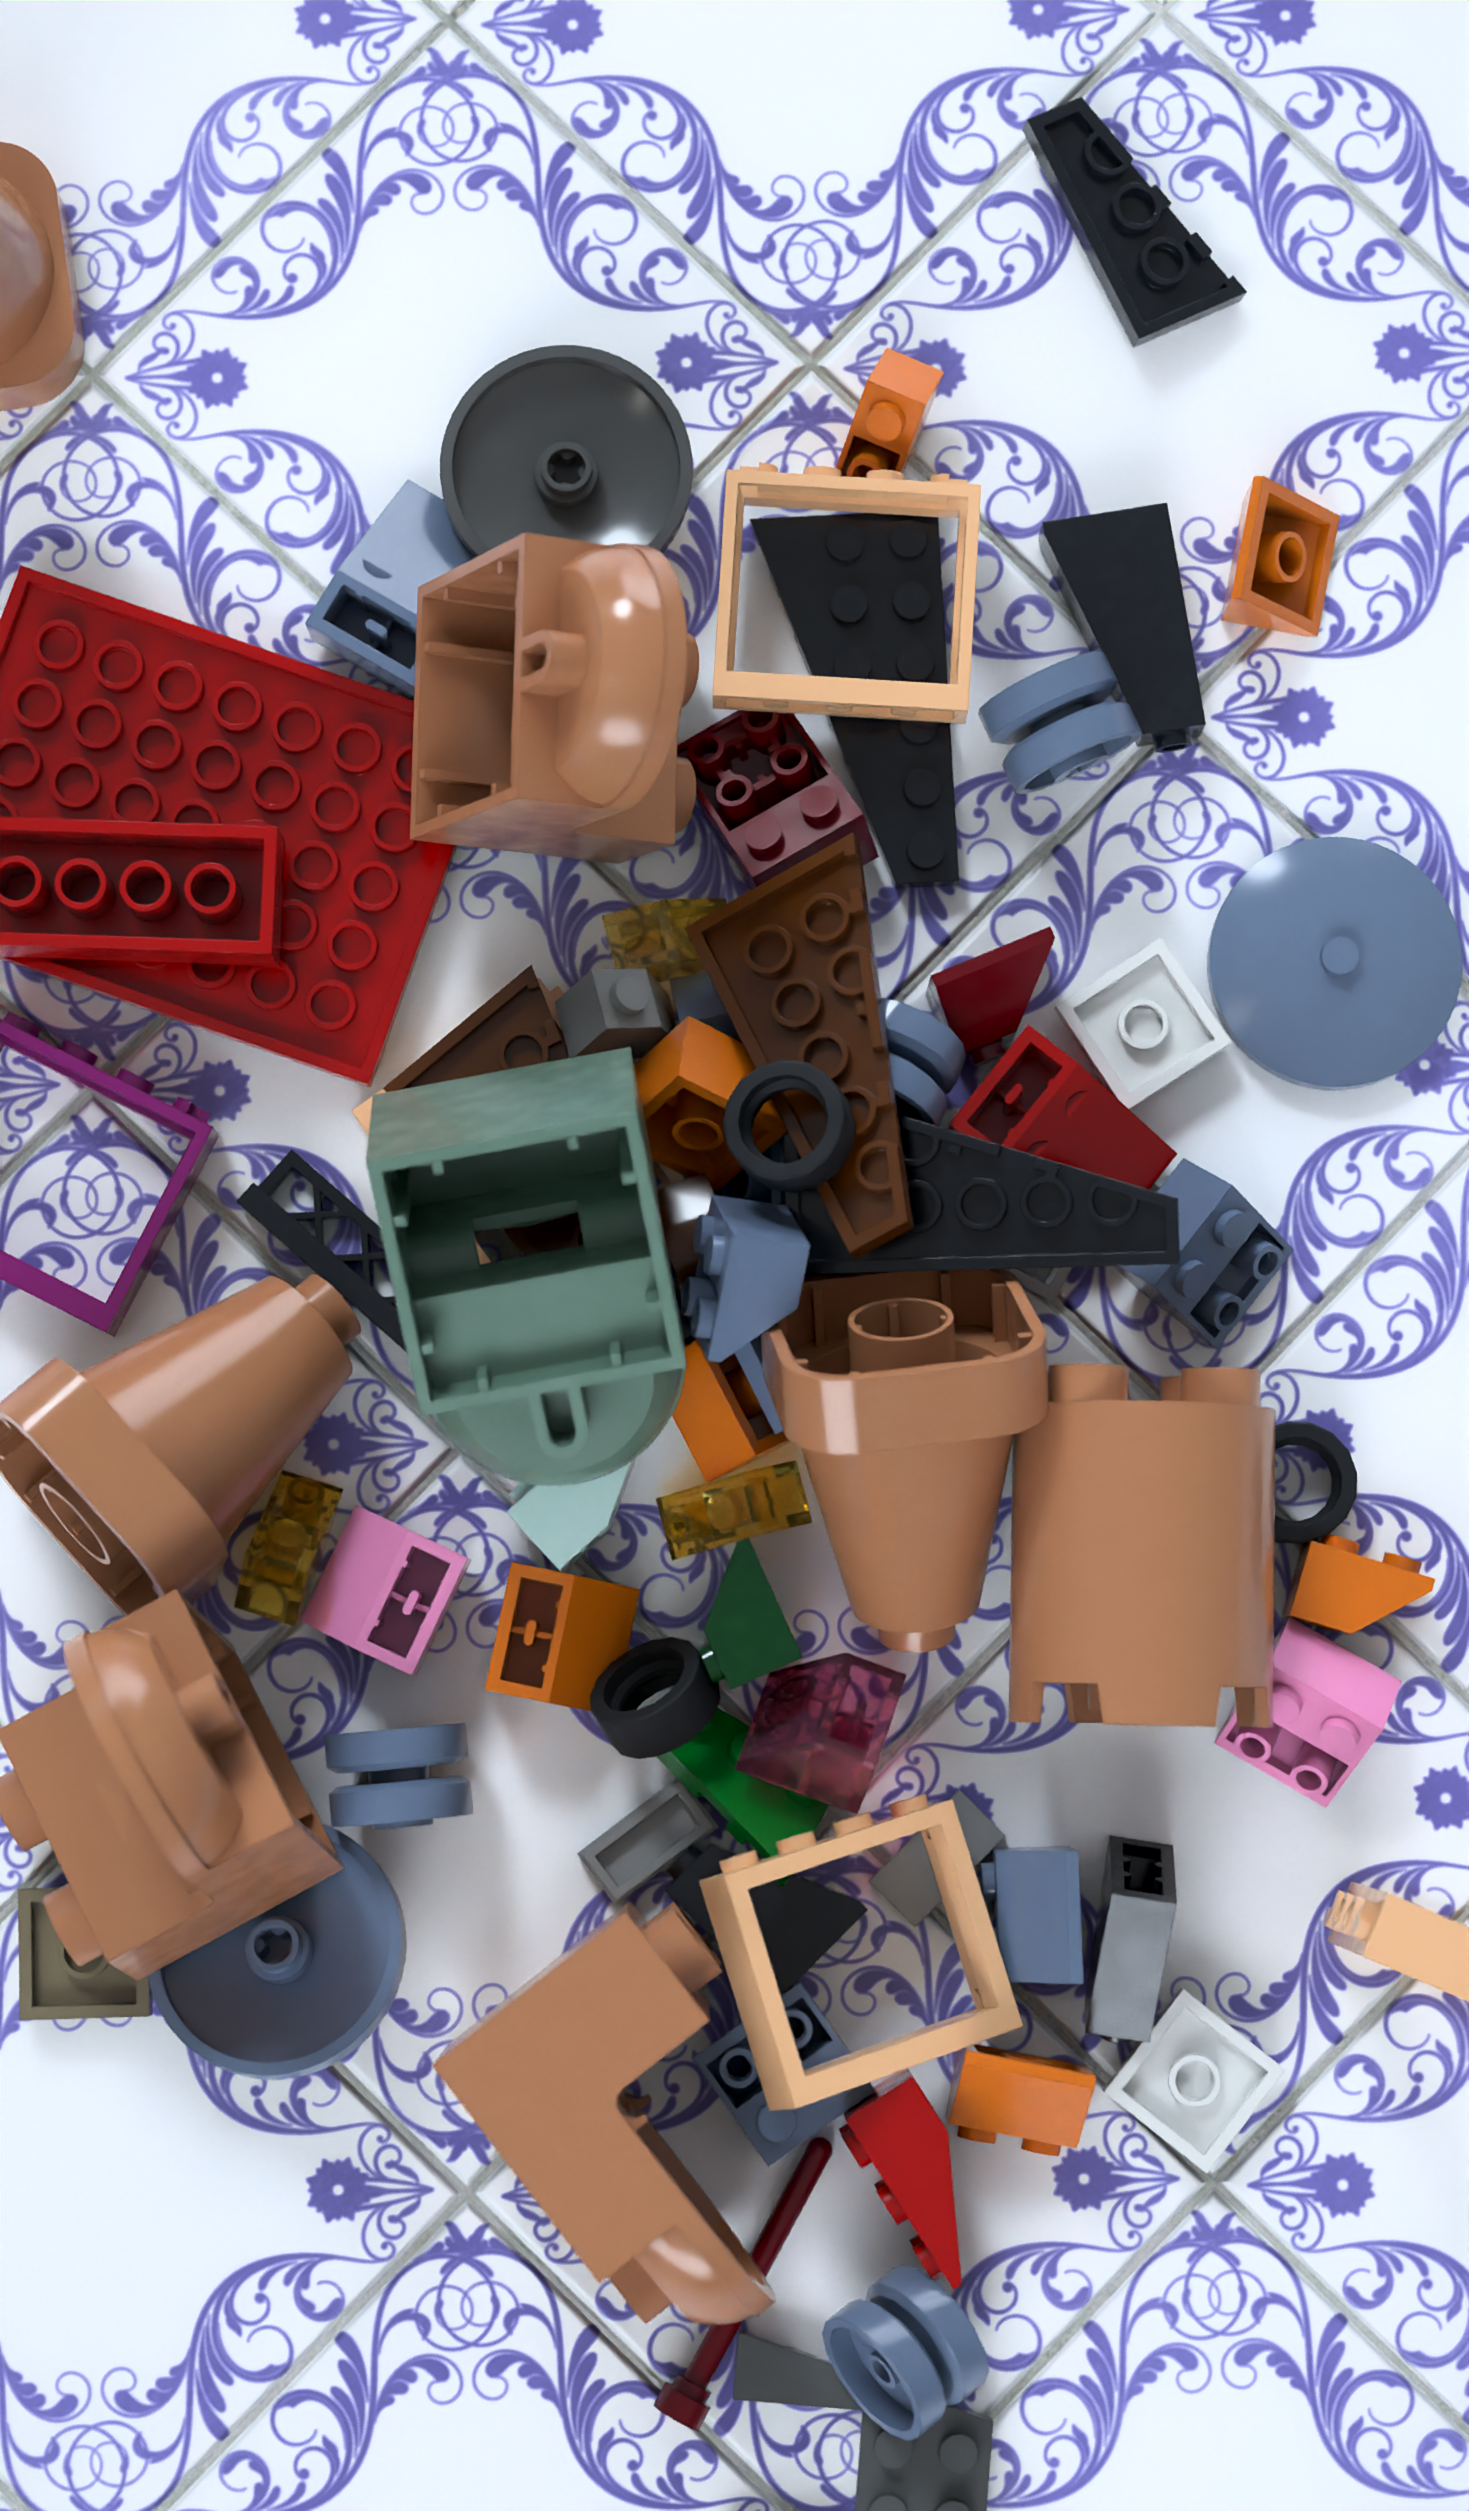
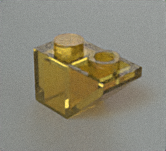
M726 898L663 899L602 915L604 936L613 969L646 968L658 983L705 971L685 927L726 905Z
M796 1460L743 1471L656 1498L672 1560L734 1545L748 1537L749 1540L812 1523Z
M282 1470L246 1550L234 1605L235 1608L296 1626L314 1584L342 1497V1488Z

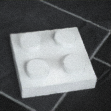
M1162 937L1054 1007L1055 1012L1107 1090L1129 1110L1232 1043Z
M1181 1987L1154 2021L1150 2043L1139 2041L1103 2087L1102 2091L1207 2174L1285 2073L1286 2069Z

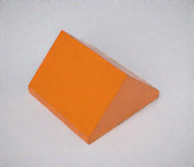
M1254 476L1243 499L1221 620L1306 637H1317L1340 515L1265 476Z

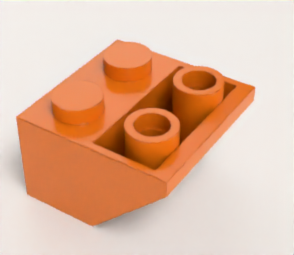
M511 1562L485 1690L591 1711L590 1695L597 1679L613 1661L628 1651L640 1589Z

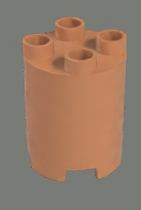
M1058 1364L1049 1366V1412L1044 1420L1036 1426L1014 1434L1012 1444L1008 1722L1041 1723L1045 1683L1064 1684L1068 1720L1070 1723L1215 1727L1221 1687H1234L1237 1725L1244 1727H1273L1276 1410L1260 1407L1261 1370L1230 1367L1181 1369V1376L1160 1378L1159 1401L1129 1400V1367L1107 1364Z

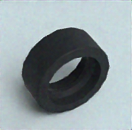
M784 1059L761 1065L741 1079L727 1100L723 1120L727 1148L739 1165L753 1179L768 1188L794 1193L819 1187L837 1174L852 1152L856 1131L851 1104L834 1081L826 1073L807 1062ZM792 1089L804 1090L815 1096L825 1109L827 1119L825 1135L816 1149L801 1160L787 1164L773 1162L763 1156L754 1143L752 1133L754 1119L764 1103L778 1093Z
M1287 1421L1276 1425L1275 1449L1286 1445H1298L1317 1452L1327 1463L1332 1477L1331 1494L1326 1505L1316 1515L1301 1521L1284 1520L1275 1515V1542L1302 1544L1329 1535L1347 1518L1357 1496V1471L1349 1450L1332 1432L1310 1422Z
M674 1637L651 1640L624 1653L613 1661L599 1676L590 1695L591 1712L610 1743L621 1755L636 1759L661 1756L683 1746L698 1735L710 1722L721 1700L719 1683L712 1682L699 1650L690 1641ZM674 1686L656 1702L636 1710L655 1693Z

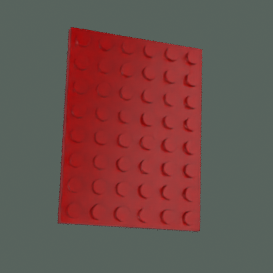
M20 565L0 619V817L278 826L285 840L279 966L21 957H0V960L371 1088L458 846L410 840L414 700Z

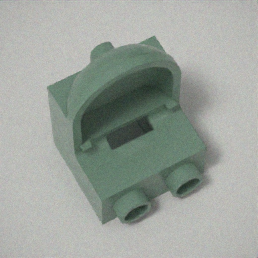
M631 1047L373 1095L366 1166L420 1417L433 1415L449 1440L465 1456L481 1467L507 1479L526 1484L542 1486L578 1484L600 1478L627 1465L655 1441L670 1420L681 1394L685 1368L687 1367L683 1328L661 1221L655 1168ZM573 1213L579 1214L584 1245L480 1265L475 1240L476 1231L525 1227Z

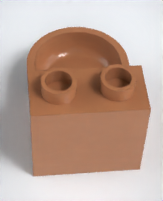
M523 533L418 587L410 840L616 864L675 845V833L681 832L688 824L696 799L695 771L687 758L677 757V736L681 708L689 702L697 684L699 650L695 638L690 633H687L685 606L678 579L672 566L661 552L653 547L625 542L605 545Z
M177 1589L101 1630L94 1632L86 1630L64 1642L63 1653L75 1688L0 1728V1741L14 1768L0 1776V1816L10 1834L23 1851L26 1852L47 1840L49 1841L69 1883L44 1896V1905L62 1944L74 1962L80 1967L104 1955L107 1963L139 1981L345 1869L234 1646Z
M630 1900L451 2041L434 2061L432 2067L597 2282L600 2284L606 2278H609L632 2310L645 2324H648L672 2304L693 2323L726 2325L741 2322L753 2315L759 2316L777 2302L776 2296L765 2276L733 2229L654 2127L646 2113L641 2110L652 2101V2097L649 2094L636 2097L630 2095L625 2089L631 2082L709 2022L710 2002L700 1989L722 1972L719 1967L722 1962L675 1902H672L650 1921H647Z

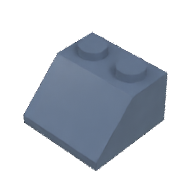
M1070 1846L993 1848L991 1850L992 1863L980 1864L981 1892L984 1901L993 1902L994 1905L993 1930L1009 1982L1084 1984L1078 1850Z

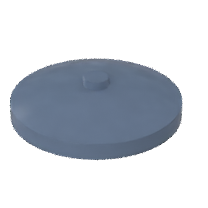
M1349 837L1311 838L1280 848L1264 857L1252 866L1232 888L1219 909L1209 938L1207 951L1208 985L1213 1005L1226 1032L1238 1048L1262 1069L1287 1082L1319 1090L1357 1089L1376 1084L1403 1071L1415 1062L1442 1033L1451 1017L1460 991L1462 979L1461 941L1452 912L1441 892L1408 859L1391 849L1362 839Z
M326 1824L323 1825L345 1869L148 1975L154 2000L170 2029L193 2052L211 2064L230 2073L255 2079L280 2080L296 2078L325 2069L345 2058L370 2037L384 2019L397 1995L403 1977L407 1948L406 1925L397 1893L381 1866L363 1847L344 1833Z

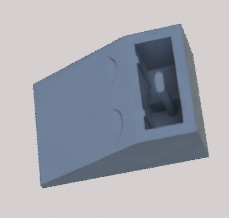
M407 479L337 569L305 622L312 641L413 700L415 691L418 587L474 559L453 529L442 498Z

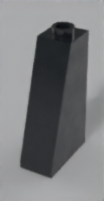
M1160 503L1042 522L1038 536L1040 551L1090 652H1104L1118 681L1111 695L1115 702L1129 703L1142 731L1140 738L1135 741L1137 747L1154 744L1155 752L1165 753L1192 746L1191 738L1200 737L1206 721L1168 504Z

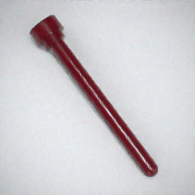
M824 2137L813 2138L808 2143L749 2253L765 2278L832 2155V2145ZM742 2321L726 2325H711L685 2374L677 2373L672 2383L666 2381L653 2406L678 2423L699 2431L711 2409V2406L706 2403L712 2393L707 2389V2386Z

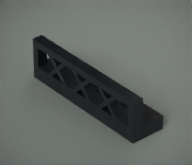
M291 1149L259 1186L252 1183L236 1202L406 1352L398 1310L393 1306L396 1305L395 1296L383 1297L372 1287L371 1261H387L385 1252L370 1253L369 1235L384 1248L380 1226ZM294 1169L313 1185L314 1212L288 1213L270 1197ZM322 1194L340 1210L323 1211ZM352 1219L360 1226L362 1253L335 1255L324 1244L323 1220ZM315 1220L316 1237L298 1221ZM362 1262L363 1279L345 1263Z

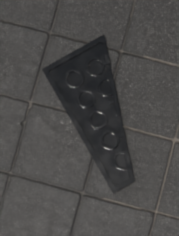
M853 513L750 519V528L757 545L761 549L770 572V578L778 598L781 599L793 629L794 638L810 676L948 684L938 517ZM826 716L843 754V760L851 780L855 784L866 811L867 820L895 889L958 885L959 869L950 723Z
M899 1114L898 1120L914 1228L855 1259L849 1253L816 1187L797 1193L785 1191L786 1205L810 1244L805 1274L1181 1264L1178 1198ZM788 1131L784 1134V1163L786 1164L802 1159Z

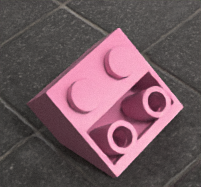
M355 1505L300 1621L404 1673L417 1676L472 1559Z
M1289 1617L1274 1638L1273 1727L1238 1726L1235 1703L1214 1743L1326 1808L1384 1730L1402 1681Z

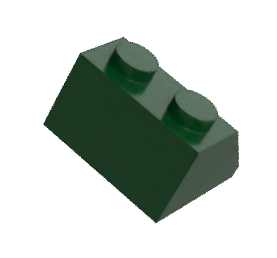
M749 1537L737 1542L704 1628V1633L709 1643L698 1647L712 1682L716 1683L726 1679L730 1690L802 1658Z

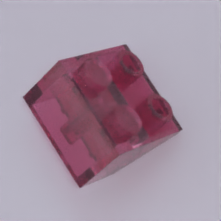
M847 1652L770 1672L734 1770L857 1815L876 1770L907 1674Z

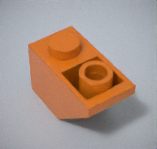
M885 349L866 382L836 468L841 471V476L866 478L867 472L872 470H893L904 473L926 423L944 371L892 349Z
M1329 1534L1323 1536L1320 1543L1312 1540L1303 1543L1282 1616L1292 1617L1297 1621L1338 1634H1353L1432 1592L1436 1579L1419 1574L1422 1563L1389 1552L1384 1553L1382 1562L1358 1555L1361 1544Z

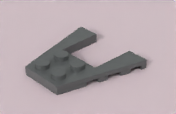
M738 2330L733 2400L862 2411L854 2511H987L993 2419L991 2417L955 2404H946L941 2420L919 2438L906 2441L891 2435L864 2412L853 2400L836 2375L831 2362L819 2359L816 2355L791 2346L785 2347L754 2336V2333Z

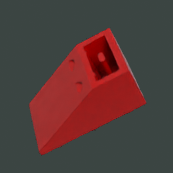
M1027 1025L948 1124V1129L1148 1190L1177 1156V1153L1087 1070L1030 1025Z
M907 2068L894 2073L874 2086L875 2092L843 2114L847 2124L839 2128L840 2136L861 2169L873 2163L883 2178L875 2183L874 2186L879 2198L895 2223L899 2225L909 2219L918 2233L909 2241L913 2246L914 2253L930 2278L936 2281L945 2276L953 2290L962 2285L948 2131Z

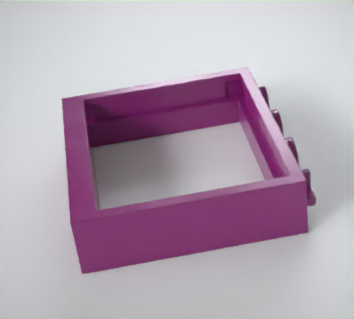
M8 1011L4 1020L0 1019V1053L3 1047H6L190 1140L106 1303L0 1250L1 1280L115 1337L220 1134L213 1126L207 1124L211 1113L181 1097H177L173 1106L151 1096L150 1094L155 1085L124 1068H120L117 1076L114 1077L94 1067L98 1056L66 1039H64L60 1049L37 1038L42 1029L40 1026Z

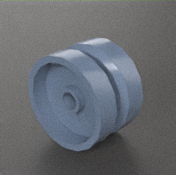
M1093 651L1080 654L1044 668L1004 689L979 708L978 716L991 743L1006 745L1018 743L1009 750L1002 763V767L1015 794L1039 791L1077 776L1118 754L1140 738L1142 731L1129 703L1115 701L1102 703L1110 696L1118 681L1104 652Z
M881 997L897 1112L905 1117L940 1126L947 1108L945 1095L949 1094L955 1086L966 1059L964 1044L948 1026L930 1014L908 1004Z
M466 1723L324 1735L327 1769L336 1774L368 1771L369 1781L366 1784L339 1786L329 1794L331 1827L373 1825V1830L431 1825L433 1824V1819L474 1814L470 1780L461 1775L430 1778L429 1766L459 1763L469 1755Z
M905 2264L892 2268L869 2286L865 2300L857 2299L849 2302L825 2321L822 2332L825 2350L836 2375L853 2400L874 2422L891 2435L906 2441L919 2438L941 2420L946 2404L954 2405L961 2403L986 2382L989 2373L986 2351L974 2326L958 2303L943 2287L919 2269Z

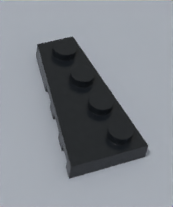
M1082 97L1026 120L1022 131L1133 348L1242 301L1247 293L1245 288L1233 275L1230 278L1225 275L1210 257L1213 252L1197 232L1191 235L1169 209L1172 204L1171 201L1156 184L1151 187L1131 164L1133 160L1131 154Z

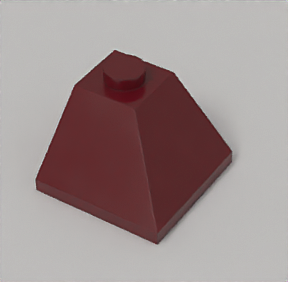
M1051 927L931 975L925 996L932 1013L937 1020L948 1026L963 1042L966 1059H970L972 1067L991 1062L1002 1057L1007 1052L1005 1043L1012 1041L1017 1032L1055 940Z

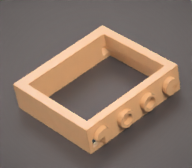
M759 462V467L740 466V470L727 469L712 692L713 709L965 724L969 709L981 485L968 484V480L949 479L950 474L932 475L930 481L904 480L903 473L893 470H872L867 472L866 478L841 476L839 469L828 466L806 467L803 469V474L780 473L777 466ZM744 506L958 518L949 684L734 671Z
M926 1793L909 1799L900 1800L889 1804L891 1817L873 1822L870 1812L855 1815L832 1823L835 1831L834 1836L816 1841L813 1831L798 1834L775 1842L779 1853L777 1855L759 1860L756 1850L731 1856L728 1859L719 1861L723 1873L699 1880L769 2111L797 2109L1023 2027L953 1799L929 1804ZM921 1831L976 2009L803 2070L748 1889Z
M1355 1882L1350 1883L1346 1893L1338 1890L1332 1907H1328L1323 1923L1324 1926L1331 1929L1327 1939L1328 1942L1469 2002L1468 1926L1388 1892Z

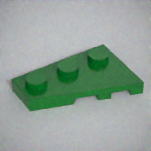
M718 1707L714 1717L698 1735L680 1748L657 1756L667 1769L695 1797H705L728 1820L729 1823L725 1829L741 1845L748 1841L764 1859L779 1854L775 1842L809 1831L814 1833L842 1783V1780ZM791 1875L776 1879V1881L783 1888Z

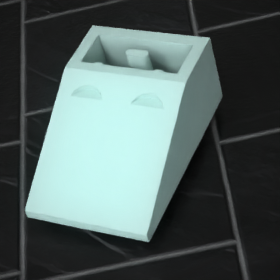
M637 1457L610 1474L578 1484L542 1486L520 1482L508 1494L515 1504L506 1513L559 1571L566 1572L611 1530Z

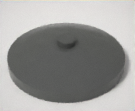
M578 345L540 347L524 351L495 365L483 374L460 399L450 417L442 441L440 481L446 512L459 539L474 558L523 533L605 545L624 542L653 547L663 554L682 525L691 496L693 477L691 445L685 424L673 401L663 388L638 366L620 356L592 347Z

